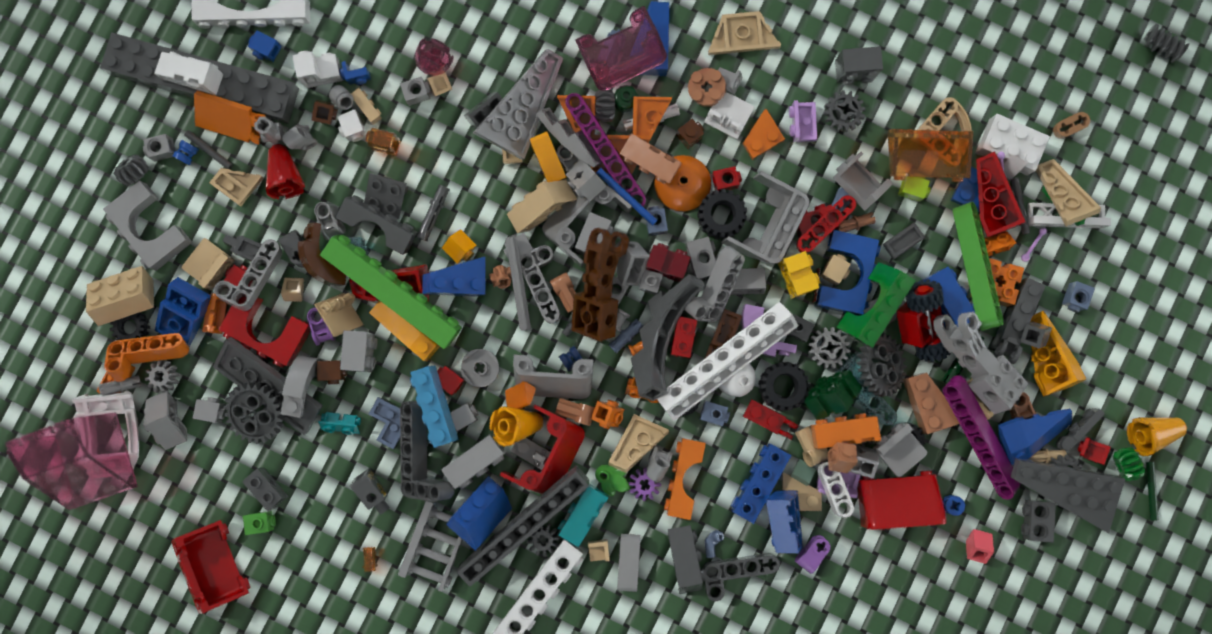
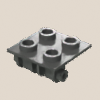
M370 172L364 203L375 205L385 215L391 214L399 219L404 194L408 192L407 183Z

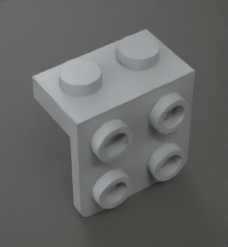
M908 423L896 424L891 429L892 432L887 436H882L881 441H877V445L873 447L876 453L898 477L903 476L927 455L926 449L911 433L913 428Z

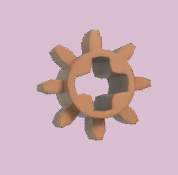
M499 265L493 268V273L489 274L493 287L498 286L503 289L510 286L512 280L510 267L506 268L503 265Z

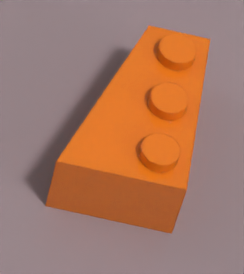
M866 413L855 414L854 419H847V416L835 417L834 422H828L827 419L815 420L816 424L811 425L814 448L833 447L837 442L858 444L873 440L881 441L877 416L867 417Z

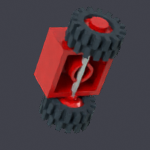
M920 280V283L915 282L907 293V302L896 311L902 343L915 346L916 355L920 360L924 359L925 362H928V360L934 362L937 359L941 361V358L946 359L947 355L950 356L951 354L944 347L934 329L935 318L942 315L941 306L943 305L942 302H944L942 286L939 282L936 283L935 280L932 282L930 280H926V282Z

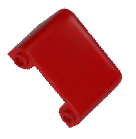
M931 470L920 471V475L911 477L877 479L862 476V479H859L857 489L862 527L876 530L947 523L937 476L932 474Z
M221 520L174 538L171 541L199 614L249 594V581L239 574L226 540L229 530L226 523L222 524Z

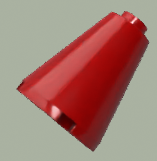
M275 144L268 150L266 193L273 199H279V196H285L286 199L297 197L304 192L305 183L288 148L281 144Z

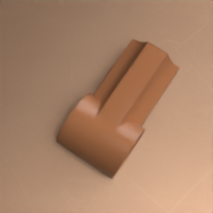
M567 272L550 280V283L556 295H559L565 309L570 313L573 311V300L576 292L573 289L574 285Z
M560 398L555 414L591 426V417L595 407Z

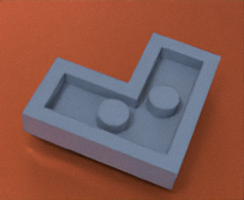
M377 397L369 415L384 422L385 425L376 441L395 449L400 440V408Z

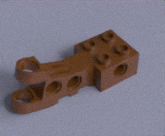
M595 228L591 231L584 254V263H586V273L583 274L582 282H585L584 291L574 294L571 331L599 342L613 338L616 335L619 300L611 298L612 283L619 258L627 252L629 239L625 233L614 232L610 236L609 231L606 229ZM602 233L603 239L601 243H598L597 237ZM618 237H620L621 243L617 247L615 241Z

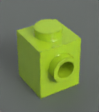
M907 174L903 177L898 195L920 202L927 198L931 188L928 187L930 181L919 174Z

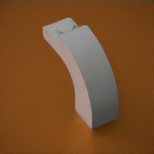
M299 355L293 361L282 392L284 398L281 414L302 417L307 390L312 379L317 377V361H321V358Z

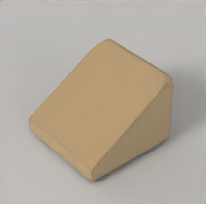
M284 278L281 290L284 301L302 302L304 278Z

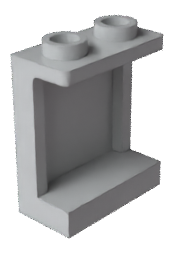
M860 152L856 156L852 154L836 169L838 173L833 179L865 211L893 183L887 179L880 184L858 161L863 155Z

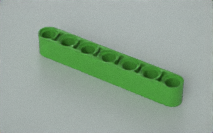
M971 201L953 208V215L975 314L982 323L980 329L985 331L1003 325V316L979 213L975 203Z

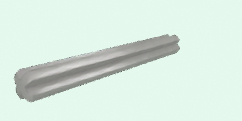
M510 236L506 238V246L520 330L525 331L531 329L523 272L517 237Z

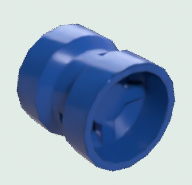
M181 140L179 149L172 156L190 166L193 155H196L199 149Z

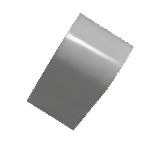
M621 533L617 591L637 592L640 535Z

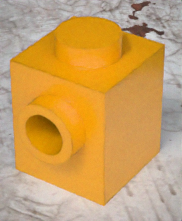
M460 229L449 236L442 249L459 264L463 260L468 261L474 255L472 251L477 245Z

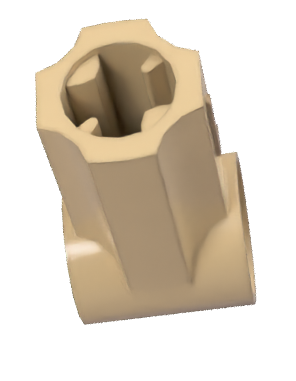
M811 425L795 432L804 450L803 459L809 467L828 460V450L826 448H814Z

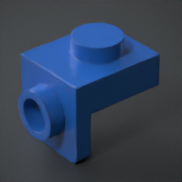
M345 61L341 62L342 68H340L342 79H345L349 85H361L371 80L370 72L366 67L350 71L348 64Z

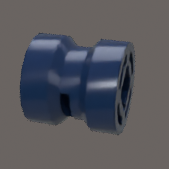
M575 346L571 347L566 354L562 353L558 356L568 372L573 370V365L576 361L583 359Z

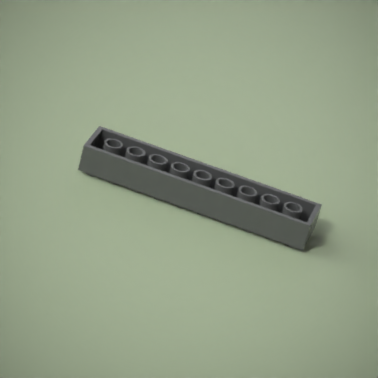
M111 32L100 69L109 75L194 98L196 89L163 80L154 74L161 53L175 52L183 57H192L218 66V70L223 73L217 95L214 96L250 106L254 113L264 114L266 118L289 124L299 92V88L294 82Z

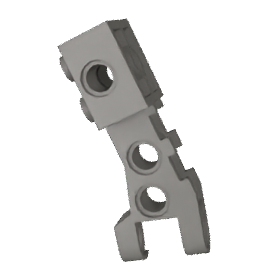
M974 312L961 313L957 321L958 326L954 324L948 315L937 316L934 320V329L949 353L953 352L959 359L958 363L972 373L971 377L973 380L968 386L993 414L1010 410L1028 386V382L1004 355L995 358L988 350L977 330L982 324L978 316ZM967 318H968L969 321H970V325H969V326H968V324H967Z

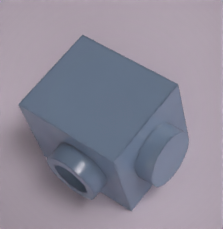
M704 401L699 420L723 426L724 423L728 422L730 412H727L728 407Z

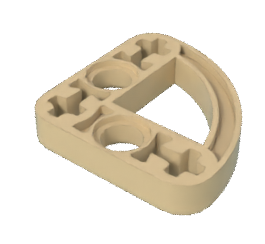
M951 97L945 98L917 129L915 139L949 168H956L965 160L970 150L972 128L969 117L956 99ZM950 103L952 105L951 109L943 114L942 111ZM953 114L956 116L961 128L962 139L959 150L938 133ZM933 116H938L941 119L940 125L937 126L932 123ZM926 131L928 133L927 137L923 139L921 137L922 132ZM934 137L935 140L928 144V142ZM936 142L942 143L944 146L943 151H936L934 144ZM947 150H950V152H948L946 156H943V154L947 152ZM955 155L957 157L956 161L952 163L950 161L951 157Z

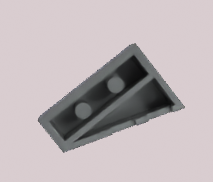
M691 525L668 529V538L679 594L702 590V581H706L704 569H700L698 563L702 560L700 550L695 548L694 542H698L696 531H692Z

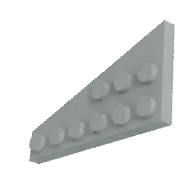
M549 49L544 50L473 134L521 160L525 159L530 146L529 139L533 138L540 120L536 114L545 107L563 57Z

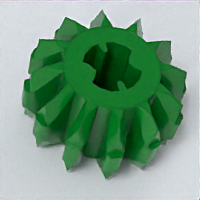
M1132 447L1122 448L1114 452V464L1120 476L1125 478V481H1134L1144 476V464Z

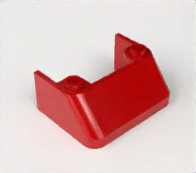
M534 405V409L550 416L547 429L551 435L557 437L556 443L541 473L535 470H527L519 478L504 470L500 476L528 490L543 494L568 472L583 442L585 431L581 426L543 407Z

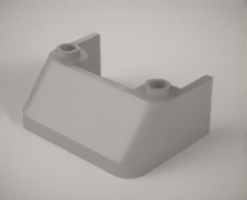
M761 171L753 179L769 187L766 200L768 204L776 209L760 241L755 238H747L741 243L731 237H727L721 243L734 248L745 256L775 264L783 259L809 206V198L801 191Z
M606 186L593 198L602 205L608 204L613 200L628 214L632 210V206L609 186ZM573 190L577 200L561 205L563 209L559 212L555 211L544 223L542 230L545 237L582 268L584 261L569 249L575 242V234L568 226L586 207L589 200L585 196L581 199Z

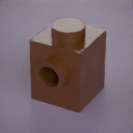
M315 100L311 120L331 125L332 120H336L338 109H334V103Z
M692 118L677 130L676 136L688 150L703 138L704 128L698 121L695 122Z
M341 360L317 361V381H327L328 385L339 384V380H345L348 371L340 370Z

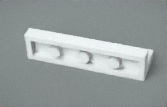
M1053 203L1027 204L1029 226L1103 229L1111 226V218H1105V205H1099L1101 207L1099 218L1088 217L1082 225L1077 226L1073 223L1065 226L1060 216H1052L1050 214L1055 208ZM1033 208H1040L1045 214L1043 216H1033Z

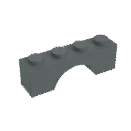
M356 195L345 197L337 213V219L351 227L357 226L363 221L375 222L385 233L387 247L402 255L408 253L418 233L413 230L414 228L407 223L401 224L396 221L397 218L391 214L385 215L380 212V208L372 204L367 205L363 202L362 198Z

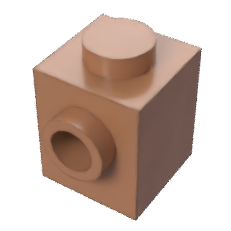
M837 442L827 452L829 471L848 473L858 463L856 445Z

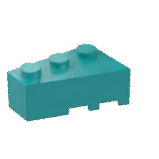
M591 484L578 495L580 498L577 504L573 502L568 510L570 515L567 521L563 519L558 527V530H560L558 536L578 548L595 518L600 513L602 506L609 498L608 494Z

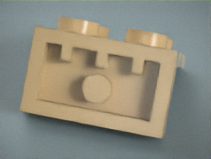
M203 238L183 264L182 269L198 280L200 286L213 290L215 285L235 262V259L208 239Z

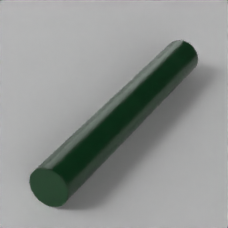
M1146 462L1150 520L1157 521L1159 516L1154 462Z

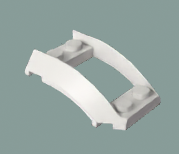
M128 390L124 393L88 396L87 393L73 398L72 403H75L77 411L75 415L80 439L79 463H82L88 469L87 472L92 477L132 473L139 458V429L132 393ZM125 413L129 451L127 453L95 455L96 442L93 416Z

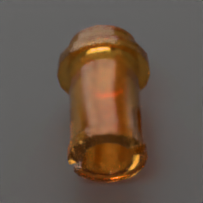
M364 547V565L362 568H364V572L376 571L378 564L375 561V547Z

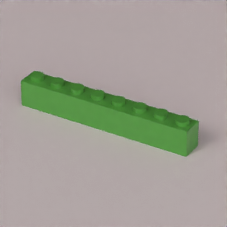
M344 235L331 237L320 256L440 347L445 349L450 346L463 328L455 318L445 315L442 308L437 305L433 306L428 302L426 296L416 293L412 290L413 287L410 284L396 278L397 275L393 271L386 270L377 259L367 256L364 249L358 246L355 247L350 243L351 240Z

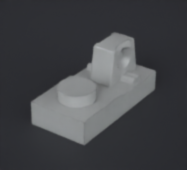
M528 438L515 443L511 449L512 453L541 470L551 453Z

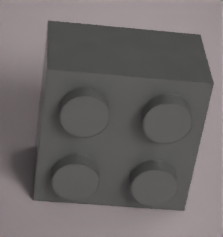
M881 46L842 49L835 60L837 83L850 85L855 81H861L862 83L873 82L883 70Z

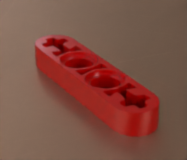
M849 195L839 199L797 240L796 247L798 251H806V253L812 251L856 208V200ZM850 201V208L847 207L840 212L839 209L844 205V202ZM830 213L837 214L838 221L836 223H831L828 220ZM816 226L823 227V236H817L814 233ZM812 237L813 240L808 244L810 248H802V240L805 242Z

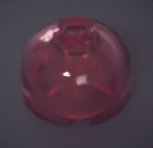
M426 38L422 39L418 43L414 54L417 67L424 74L430 76L445 73L452 65L454 57L453 55L451 57L448 46L433 38L430 41L426 40Z

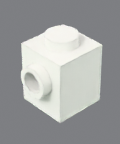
M355 109L337 116L341 125L338 127L339 132L349 142L360 141L363 139V136L367 135L361 118Z

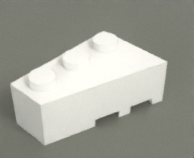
M171 51L170 53H161L154 73L163 80L212 95H217L223 73L218 70V66L192 57H183Z

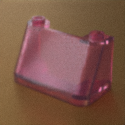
M645 6L631 13L629 19L632 26L599 42L591 34L575 39L584 62L599 90H609L661 65L666 60L667 53Z

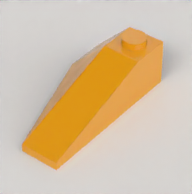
M378 301L369 312L423 361L428 362L440 346L384 303Z
M1041 311L1033 315L1030 322L1052 327L1045 347L1039 349L1031 346V359L1034 361L1035 368L1034 378L1043 397L1087 380L1078 361L1046 313Z

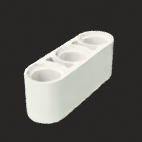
M824 462L818 467V475L832 511L836 516L849 517L854 511V506L842 475L836 471H832L830 476L825 475L824 468L828 465V462ZM834 484H837L840 488L837 495H834L831 491ZM841 503H845L847 506V511L844 514L839 511Z

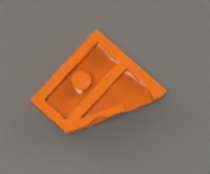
M767 109L762 112L743 142V146L752 160L785 141L783 134Z

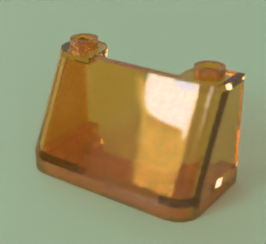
M889 129L890 176H894V180H906V177L952 178L951 182H964V178H970L974 131Z

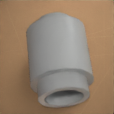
M341 85L331 88L329 91L330 100L339 109H350L353 105L352 94Z

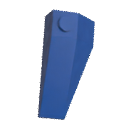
M650 2L630 54L629 75L667 76L669 2Z
M1072 410L1052 411L1046 416L1041 417L1039 414H1035L1029 419L1017 417L999 424V442L1011 465H1014L1016 458L1029 459L1072 423Z

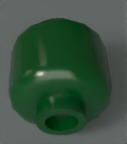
M629 85L620 86L614 93L615 108L620 112L627 113L633 110L634 96L638 97V94Z

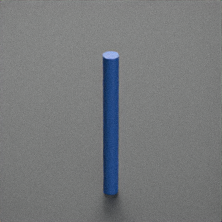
M602 168L596 172L604 182L626 200L652 226L657 222V219Z

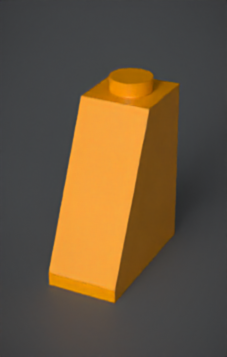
M546 131L530 138L532 150L546 181L567 180L548 132Z

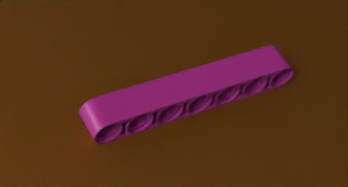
M577 93L569 94L565 101L567 108L612 178L632 197L634 195H641L643 198L641 205L644 206L646 203L644 192L583 97ZM574 96L580 100V104L576 108L570 105V99ZM583 113H588L591 117L588 124H583L580 120ZM594 129L601 132L599 140L591 138V132ZM603 146L611 148L612 153L610 156L605 157L602 155L601 149ZM614 162H619L622 165L621 172L615 173L612 170ZM625 178H629L633 183L629 189L622 186V180Z
M953 376L943 388V394L997 494L1003 499H1012L1021 483L1011 478L1013 467L967 381L962 376Z

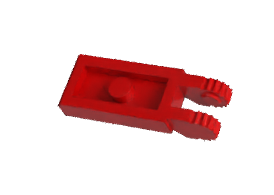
M752 399L742 416L792 440L793 436L780 429L782 424L785 423L793 429H797L799 426L785 419V416Z

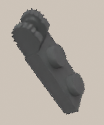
M1099 408L1087 409L1082 414L1083 418L1079 423H1074L1069 428L1070 432L1066 436L1058 438L1059 440L1055 444L1059 450H1070L1105 415L1104 412Z

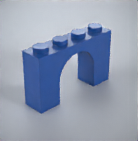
M833 230L830 233L826 251L851 257L859 267L860 277L856 286L851 290H839L820 286L815 302L816 307L843 313L848 311L856 316L864 314L863 310L868 308L869 302L866 301L867 295L871 293L873 286L868 277L876 266L874 264L875 257H878L880 253L879 240Z

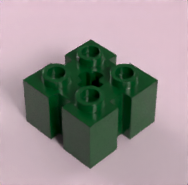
M850 370L838 371L832 376L819 378L816 381L815 387L809 391V395L804 402L816 420L829 417L831 413L836 415L848 411L853 404L852 399L858 396L862 387Z

